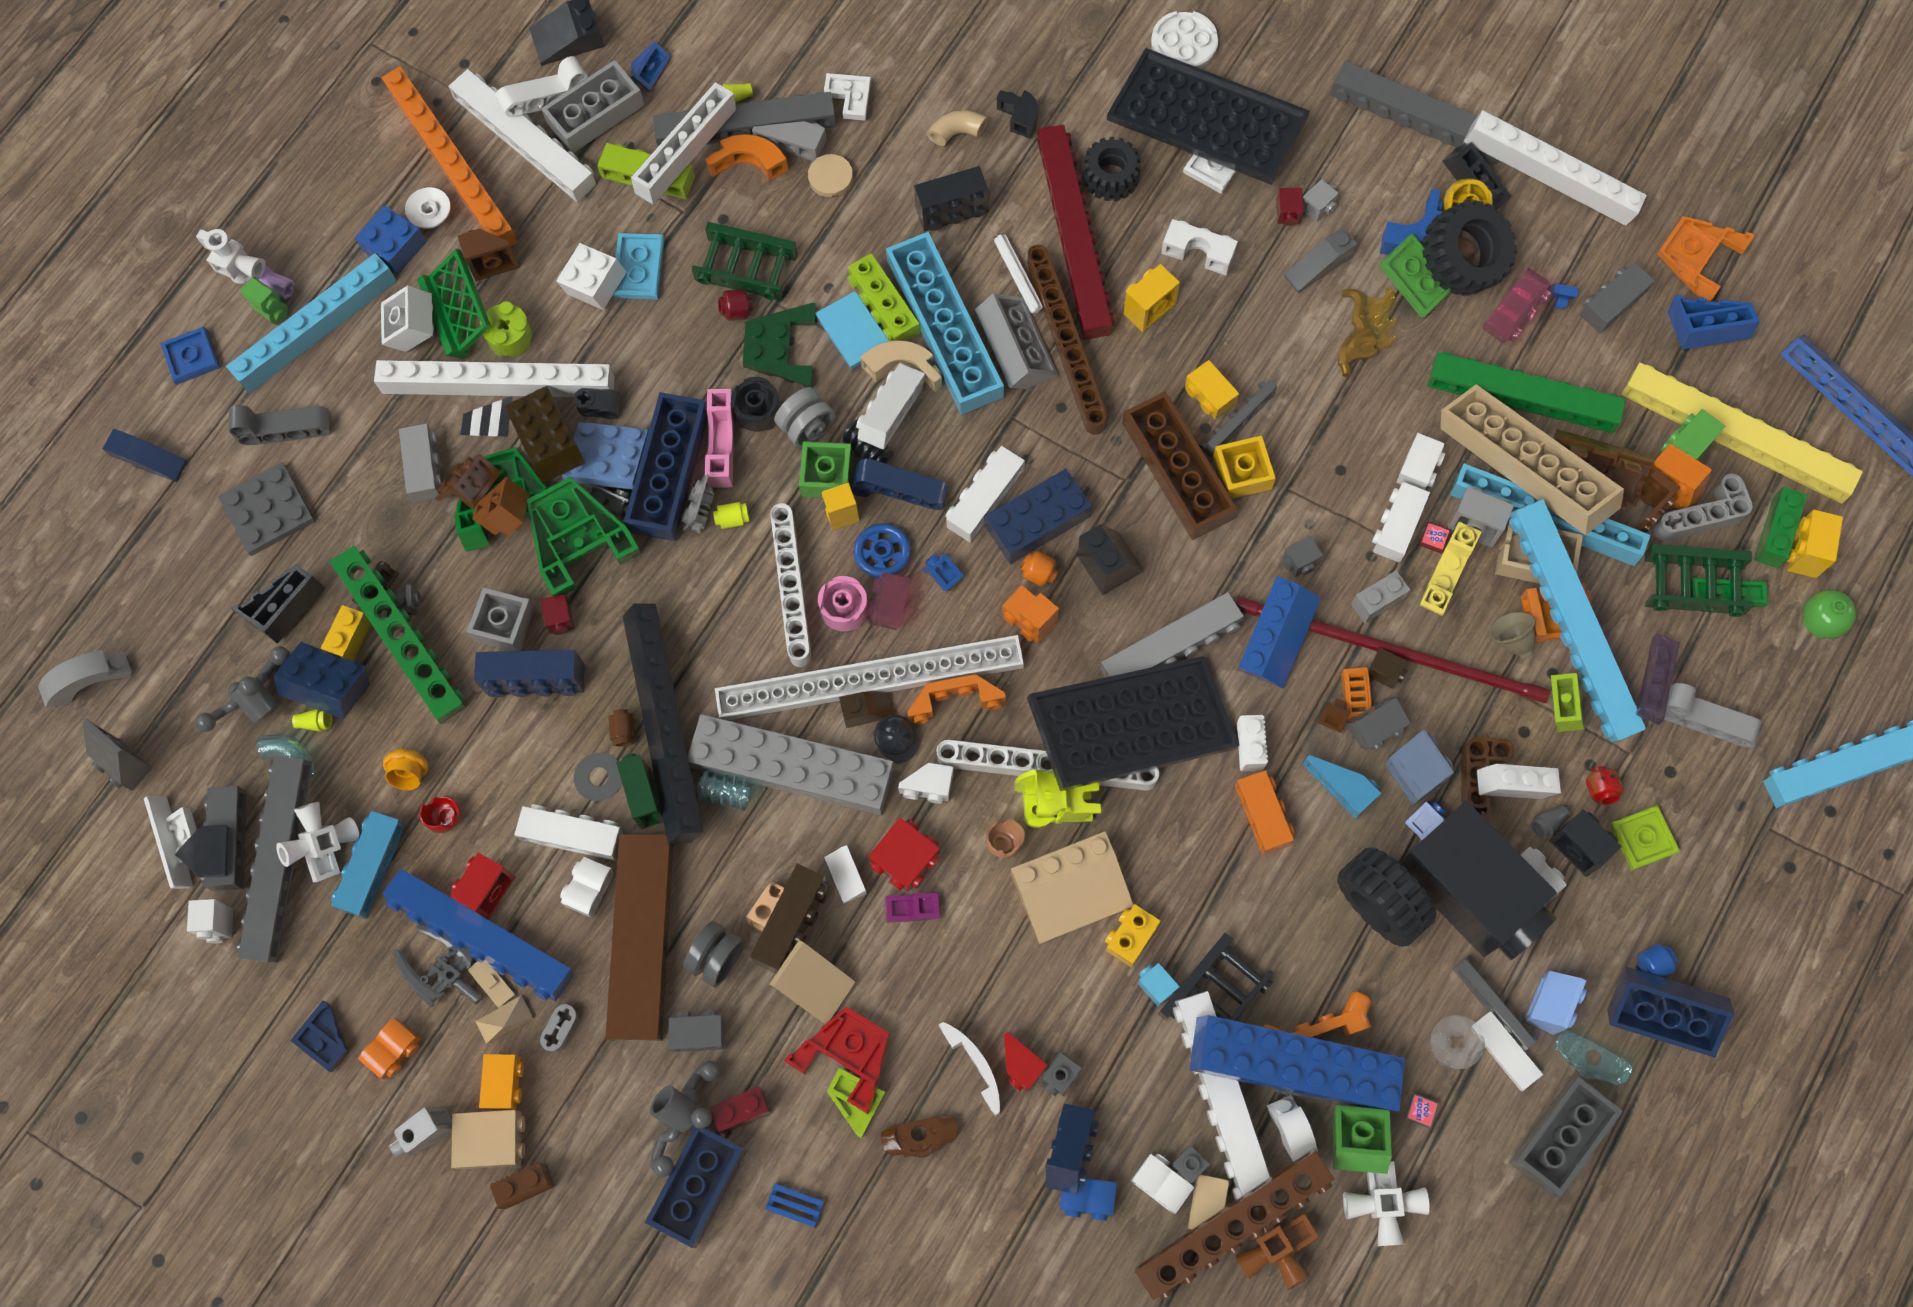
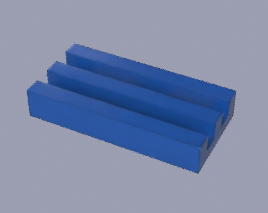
M774 1184L765 1210L815 1228L824 1201ZM780 1191L816 1204L817 1208L813 1210L778 1197L777 1193ZM774 1201L814 1215L811 1221L773 1207Z

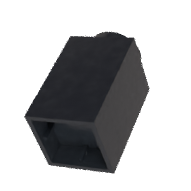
M1467 800L1399 863L1425 889L1426 894L1433 901V906L1483 957L1499 948L1510 961L1513 960L1557 919L1545 905L1558 892Z

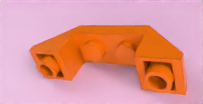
M976 674L927 683L907 711L908 719L915 724L927 723L929 719L933 718L931 699L943 701L951 695L968 696L977 690L981 708L996 710L1006 704L1005 692Z

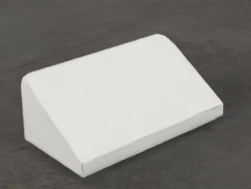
M847 845L824 857L843 904L867 894Z

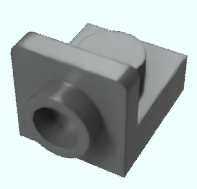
M411 584L406 585V590L392 591L398 599L395 605L399 610L404 608L408 615L418 614V606L421 605L419 591H416ZM387 609V615L390 616L392 610Z
M1191 1145L1173 1163V1167L1189 1183H1193L1210 1165Z

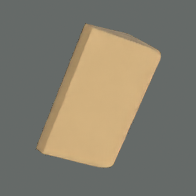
M1200 1175L1195 1180L1188 1229L1195 1228L1225 1208L1229 1185L1228 1180Z

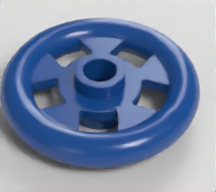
M881 523L869 526L859 534L854 544L853 555L858 567L867 575L875 578H888L898 574L905 568L910 559L911 546L902 530L896 526ZM879 533L889 534V540L878 539ZM867 540L874 542L870 550L863 548ZM900 543L901 552L894 553L893 544ZM880 549L887 551L884 555L878 553ZM869 557H872L877 562L874 567L866 562ZM893 559L895 564L886 568L884 563Z

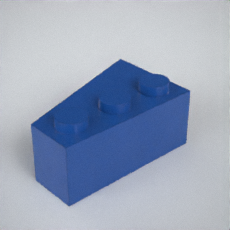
M1675 295L1667 312L1682 350L1751 339L1760 322L1753 304L1740 301L1721 300L1720 302L1706 301V298L1698 297L1697 300L1683 299L1681 295Z

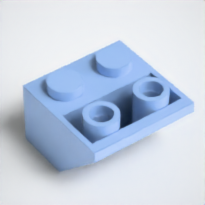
M1554 971L1544 973L1524 1021L1552 1035L1564 1031L1568 1027L1571 1028L1577 1017V1013L1574 1012L1577 1003H1582L1587 992L1584 989L1586 980Z

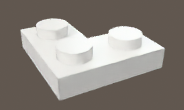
M827 73L824 92H831L832 98L845 99L843 119L866 121L871 77Z

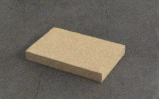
M799 940L770 982V985L820 1022L826 1024L831 1020L855 981Z

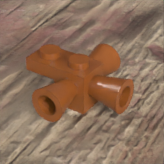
M1260 1205L1250 1212L1254 1217L1259 1218L1265 1215L1266 1209ZM1302 1214L1283 1227H1275L1273 1222H1270L1263 1227L1265 1231L1260 1235L1261 1237L1256 1239L1260 1247L1235 1255L1249 1280L1268 1262L1273 1266L1278 1264L1286 1288L1290 1290L1310 1277L1292 1255L1320 1238L1307 1216Z

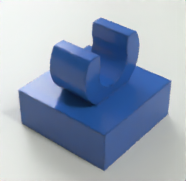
M1556 283L1551 286L1549 296L1557 297L1554 308L1564 310L1567 307L1568 300H1573L1577 297L1579 288Z

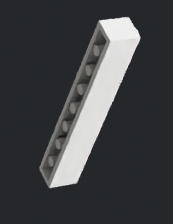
M467 69L448 86L453 98L576 202L580 201L596 186L593 170L587 164L582 165L578 162L579 160L574 153L565 151L556 138L551 139L547 136V132L540 125L535 126L527 114L514 117L507 116L495 98L498 90L493 86H487L485 80L479 74L474 75Z
M1483 110L1472 123L1464 139L1465 143L1472 142L1477 149L1625 226L1639 214L1647 196Z
M1208 991L1176 1000V1007L1173 1008L1177 1023L1182 1022L1185 1031L1181 1033L1183 1043L1186 1049H1191V1052L1197 1017L1206 1015L1216 1017ZM1199 1073L1202 1084H1199L1198 1088L1202 1099H1207L1210 1110H1207V1115L1211 1126L1216 1125L1219 1136L1215 1137L1220 1152H1225L1228 1162L1224 1163V1167L1229 1179H1234L1236 1188L1233 1189L1235 1200H1237L1270 1178L1238 1081ZM1274 1192L1273 1198L1274 1200H1277L1276 1194Z

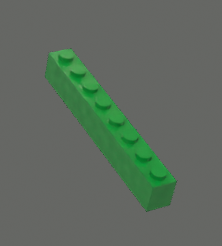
M1437 352L1427 384L1429 388L1457 395L1464 394L1477 384L1509 408L1612 434L1621 424L1626 400L1613 393L1605 394L1589 387L1581 388L1565 381L1557 382L1549 380L1544 376H1533L1525 374L1520 370L1501 368L1497 364L1481 363L1473 358L1464 359L1448 352Z

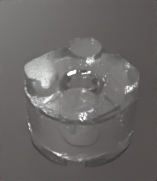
M1453 1015L1440 1020L1435 1025L1430 1035L1429 1044L1433 1057L1440 1065L1452 1070H1463L1473 1066L1481 1058L1485 1048V1039L1480 1027L1474 1021L1464 1016ZM1452 1036L1456 1039L1461 1037L1463 1039L1461 1043L1463 1049L1459 1047L1453 1049L1450 1046L1452 1044L1450 1038Z

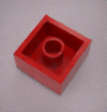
M478 852L475 857H471L467 862L466 871L462 878L457 879L453 884L450 897L489 920L515 876L502 865Z

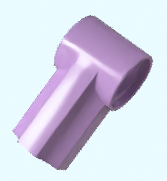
M267 266L265 267L263 275L258 280L278 293L280 298L285 300L291 298L294 293V281L274 273ZM247 276L244 283H246L250 279L249 276Z

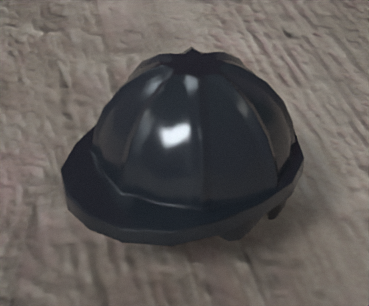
M894 714L885 716L877 723L874 731V742L886 758L893 762L902 763L910 760L915 755L918 749L917 733L913 723L907 717Z

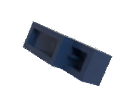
M114 428L102 448L111 457L131 463L138 469L175 482L179 479L187 463L185 459Z

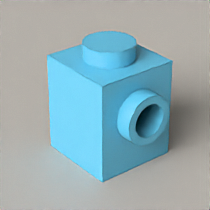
M1159 963L1154 967L1149 964L1139 973L1141 979H1139L1137 984L1158 1007L1179 989L1178 984Z

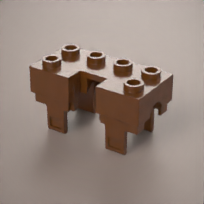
M1556 430L1553 437L1554 440L1624 489L1620 509L1626 511L1627 505L1636 507L1642 493L1644 481L1649 476L1654 464L1652 456L1563 430Z

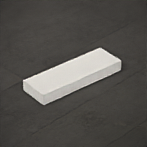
M1491 1011L1469 1027L1520 1091H1524L1543 1075Z

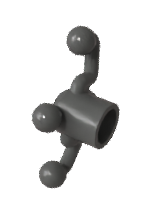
M282 646L275 647L271 651L270 659L257 674L256 678L247 676L242 678L240 682L232 683L228 688V695L231 700L212 713H201L198 715L195 721L197 729L201 732L212 731L216 726V721L233 712L238 707L254 723L267 714L279 701L263 684L267 681L268 676L275 667L283 665L290 656L288 649Z
M705 1062L693 1073L681 1092L669 1085L660 1090L652 1101L650 1114L667 1127L666 1131L658 1136L650 1160V1167L657 1176L666 1177L673 1172V1160L663 1155L667 1142L675 1141L680 1133L689 1132L694 1126L704 1129L711 1124L712 1114L704 1107L699 1108L696 1103L698 1095L694 1089L702 1078L708 1082L718 1079L721 1071L720 1066L716 1062Z

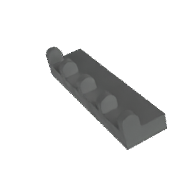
M1269 380L1267 383L1261 381L1258 384L1260 390L1253 397L1247 395L1244 398L1246 405L1237 414L1232 411L1228 415L1231 420L1222 429L1216 427L1213 430L1215 436L1207 444L1203 441L1199 444L1201 450L1213 459L1215 446L1227 444L1275 396L1277 385L1273 381Z
M1470 956L1466 957L1453 968L1454 972L1485 1009L1495 1015L1523 1051L1529 1049L1539 1038L1536 1034L1531 1036L1520 1023L1523 1020L1520 1015L1515 1017L1502 1002L1505 1000L1504 996L1498 997L1485 982L1488 977L1485 974L1480 976L1470 964L1472 958Z

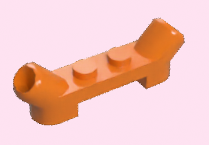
M1352 992L1349 994L1341 1015L1335 1017L1333 1013L1318 1018L1320 1023L1310 1026L1309 1022L1294 1027L1296 1032L1292 1034L1315 1038L1342 1028L1345 1037L1367 1030L1372 1027L1367 1017L1372 1001L1370 997L1363 993ZM1269 1024L1263 1025L1265 1028L1282 1031Z

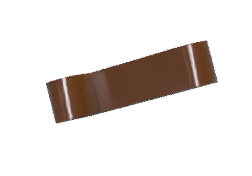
M1474 737L1461 750L1462 803L1467 800L1491 824L1490 796L1479 795L1478 780L1471 777L1470 771L1477 772L1478 769L1494 764H1506L1514 755L1515 749L1512 742L1508 739ZM1470 747H1476L1480 751V756L1473 755ZM1495 748H1501L1505 752V757L1498 756ZM1471 795L1478 796L1481 800V805L1474 804L1471 801Z

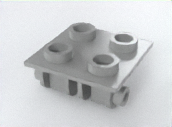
M708 474L701 481L697 480L695 487L692 486L689 491L687 500H690V505L688 509L685 508L681 517V522H684L683 531L690 526L693 532L701 533V530L705 528L709 514L705 510H710L714 497L713 488L706 486Z

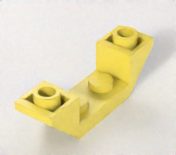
M1458 522L1423 594L1420 606L1441 616L1444 614L1453 595L1452 592L1469 556L1473 552L1481 531Z

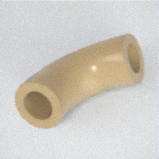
M969 110L953 111L941 116L929 128L927 136L939 146H945L952 136L959 133H967L979 138L986 129L988 117Z

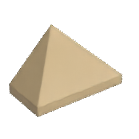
M521 995L475 1022L486 1044H489L532 1020L533 1016Z

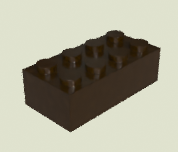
M548 386L505 405V409L531 465L542 484L586 463Z
M798 863L796 864L750 955V958L756 965L777 974L798 941L806 942L807 936L805 933L809 926L813 927L819 915L816 911L820 903L824 904L830 893L825 876Z

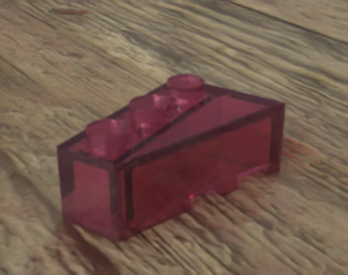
M1527 268L1484 323L1483 330L1504 345H1507L1510 340L1514 342L1522 332L1520 328L1525 322L1529 323L1537 313L1535 310L1541 303L1544 304L1551 295L1550 288L1552 283L1530 268Z

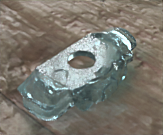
M1563 1031L1557 1038L1556 1050L1568 1060L1570 1065L1580 1072L1579 1075L1588 1080L1594 1079L1604 1083L1608 1081L1616 1085H1622L1629 1079L1632 1067L1623 1058L1570 1031ZM1589 1050H1597L1600 1053L1601 1060L1597 1065L1587 1063L1585 1056Z

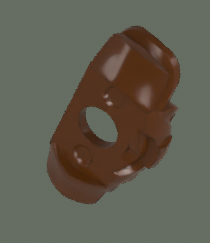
M945 1115L895 1125L881 1132V1143L885 1152L890 1155L903 1154L904 1157L924 1158L936 1150L942 1149V1145L955 1140L957 1137V1124L952 1115ZM917 1126H922L927 1131V1136L922 1141H916L912 1138V1130Z

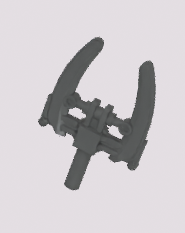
M419 924L417 928L420 933L428 935L446 945L448 953L441 958L437 956L435 958L437 962L434 965L432 963L428 965L430 970L427 975L419 977L407 963L402 952L398 949L393 950L392 954L401 975L417 992L416 995L427 1003L429 1007L435 1006L434 1001L436 999L443 998L446 994L444 993L446 988L453 989L455 987L475 1005L482 1000V996L462 980V972L466 968L469 969L474 960L470 955L471 952L465 948L461 950L455 948L448 942L450 939L443 935L441 937L433 935L428 931V926ZM451 957H459L454 964H447ZM438 974V981L433 986H430V979Z

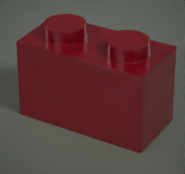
M759 1086L709 1107L717 1130L721 1134L771 1114L764 1092Z

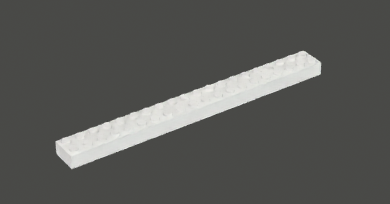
M1018 635L725 686L715 688L719 719L728 721L840 701L839 697L859 692L887 693L926 686L927 683L973 674L983 676L1023 669L1024 663Z

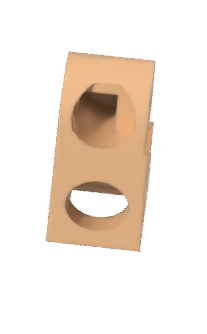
M773 881L769 883L746 916L749 925L761 932L763 931L784 887Z

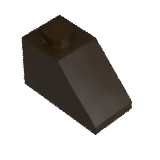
M859 692L839 697L846 728L881 721L885 716L894 715L889 693Z

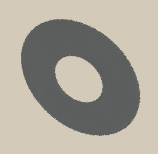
M594 753L580 761L574 772V784L580 795L588 800L602 801L610 798L619 790L622 781L616 764L618 761L613 756L605 753ZM601 767L607 771L608 780L604 785L593 786L589 782L588 777L592 769Z

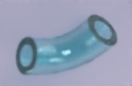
M284 734L257 737V751L263 760L274 758V756L305 759L312 762L309 751L294 738ZM313 762L310 777L315 775Z

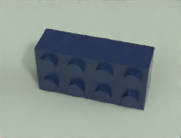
M1064 469L985 516V528L1008 562L1012 564L1026 556L1029 552L1031 553L1090 518L1092 505L1068 470Z
M575 650L476 652L474 681L489 697L495 698L502 697L503 694L526 697L527 694L534 693L544 697L551 696L552 693L574 696L576 693H584L585 664Z
M1627 966L1623 970L1607 1009L1611 1026L1714 1058L1735 1014L1731 1000L1728 997Z
M695 1127L645 1223L691 1248H697L747 1150L706 1128L699 1129Z

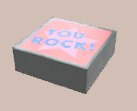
M1414 1093L1411 1096L1404 1119L1431 1129L1439 1103Z

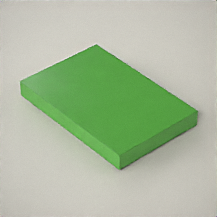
M1412 233L1378 265L1418 315L1423 318L1450 293V289L1444 290L1439 286V281L1435 282L1432 279L1431 275L1433 274L1430 270L1427 271L1425 266L1427 261L1426 258H1423L1422 250L1425 248Z

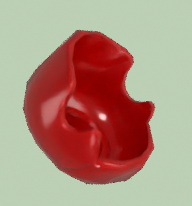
M449 796L433 797L429 804H422L419 818L426 828L434 833L442 834L452 830L459 823L461 808L458 802Z

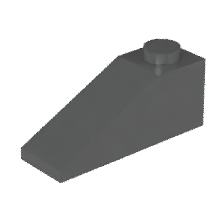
M1342 227L1319 243L1286 272L1284 277L1299 293L1353 258L1357 242Z

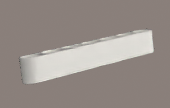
M779 503L771 510V523L787 652L794 666L804 667L811 661V647L795 521L791 508L784 503ZM780 515L788 516L786 520H777ZM783 537L791 538L787 543L779 542ZM786 559L794 560L791 565L786 566L782 564ZM790 581L797 583L793 588L785 587ZM791 604L800 605L795 611L788 610ZM796 626L803 628L798 634L791 633V630ZM799 649H803L806 651L805 654L801 657H795L793 655L794 652Z

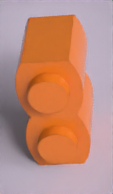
M392 1018L382 1028L377 1037L364 1049L358 1059L380 1079L393 1078L401 1070L402 1066L400 1064L406 1056L408 1058L411 1057L418 1050V1043L421 1038L399 1019Z

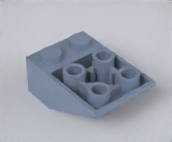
M1425 730L1421 731L1400 748L1385 763V766L1413 806L1437 792L1454 773L1452 770L1453 765L1449 758L1441 754L1438 750L1437 741L1431 734L1428 735Z

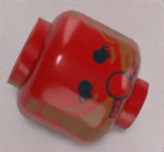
M1599 766L1594 768L1586 778V786L1594 802L1601 805H1611L1620 800L1624 787L1616 770Z

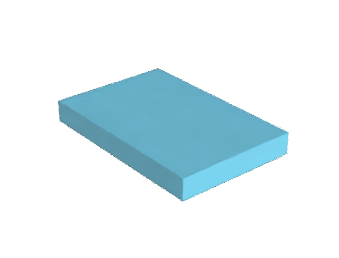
M618 233L615 258L625 269L626 274L612 295V298L658 300L665 241L664 235Z
M855 291L815 313L816 318L851 370L861 365L860 357L868 350L879 344L889 342Z

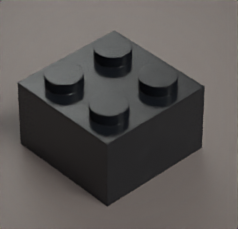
M1584 809L1569 820L1549 840L1585 877L1601 868L1622 847L1618 843L1617 837L1610 831H1605L1599 825V820L1592 813L1586 812Z

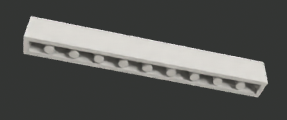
M377 360L374 383L382 394L526 396L548 386L553 397H574L575 392L581 388L614 390L615 376L609 364Z

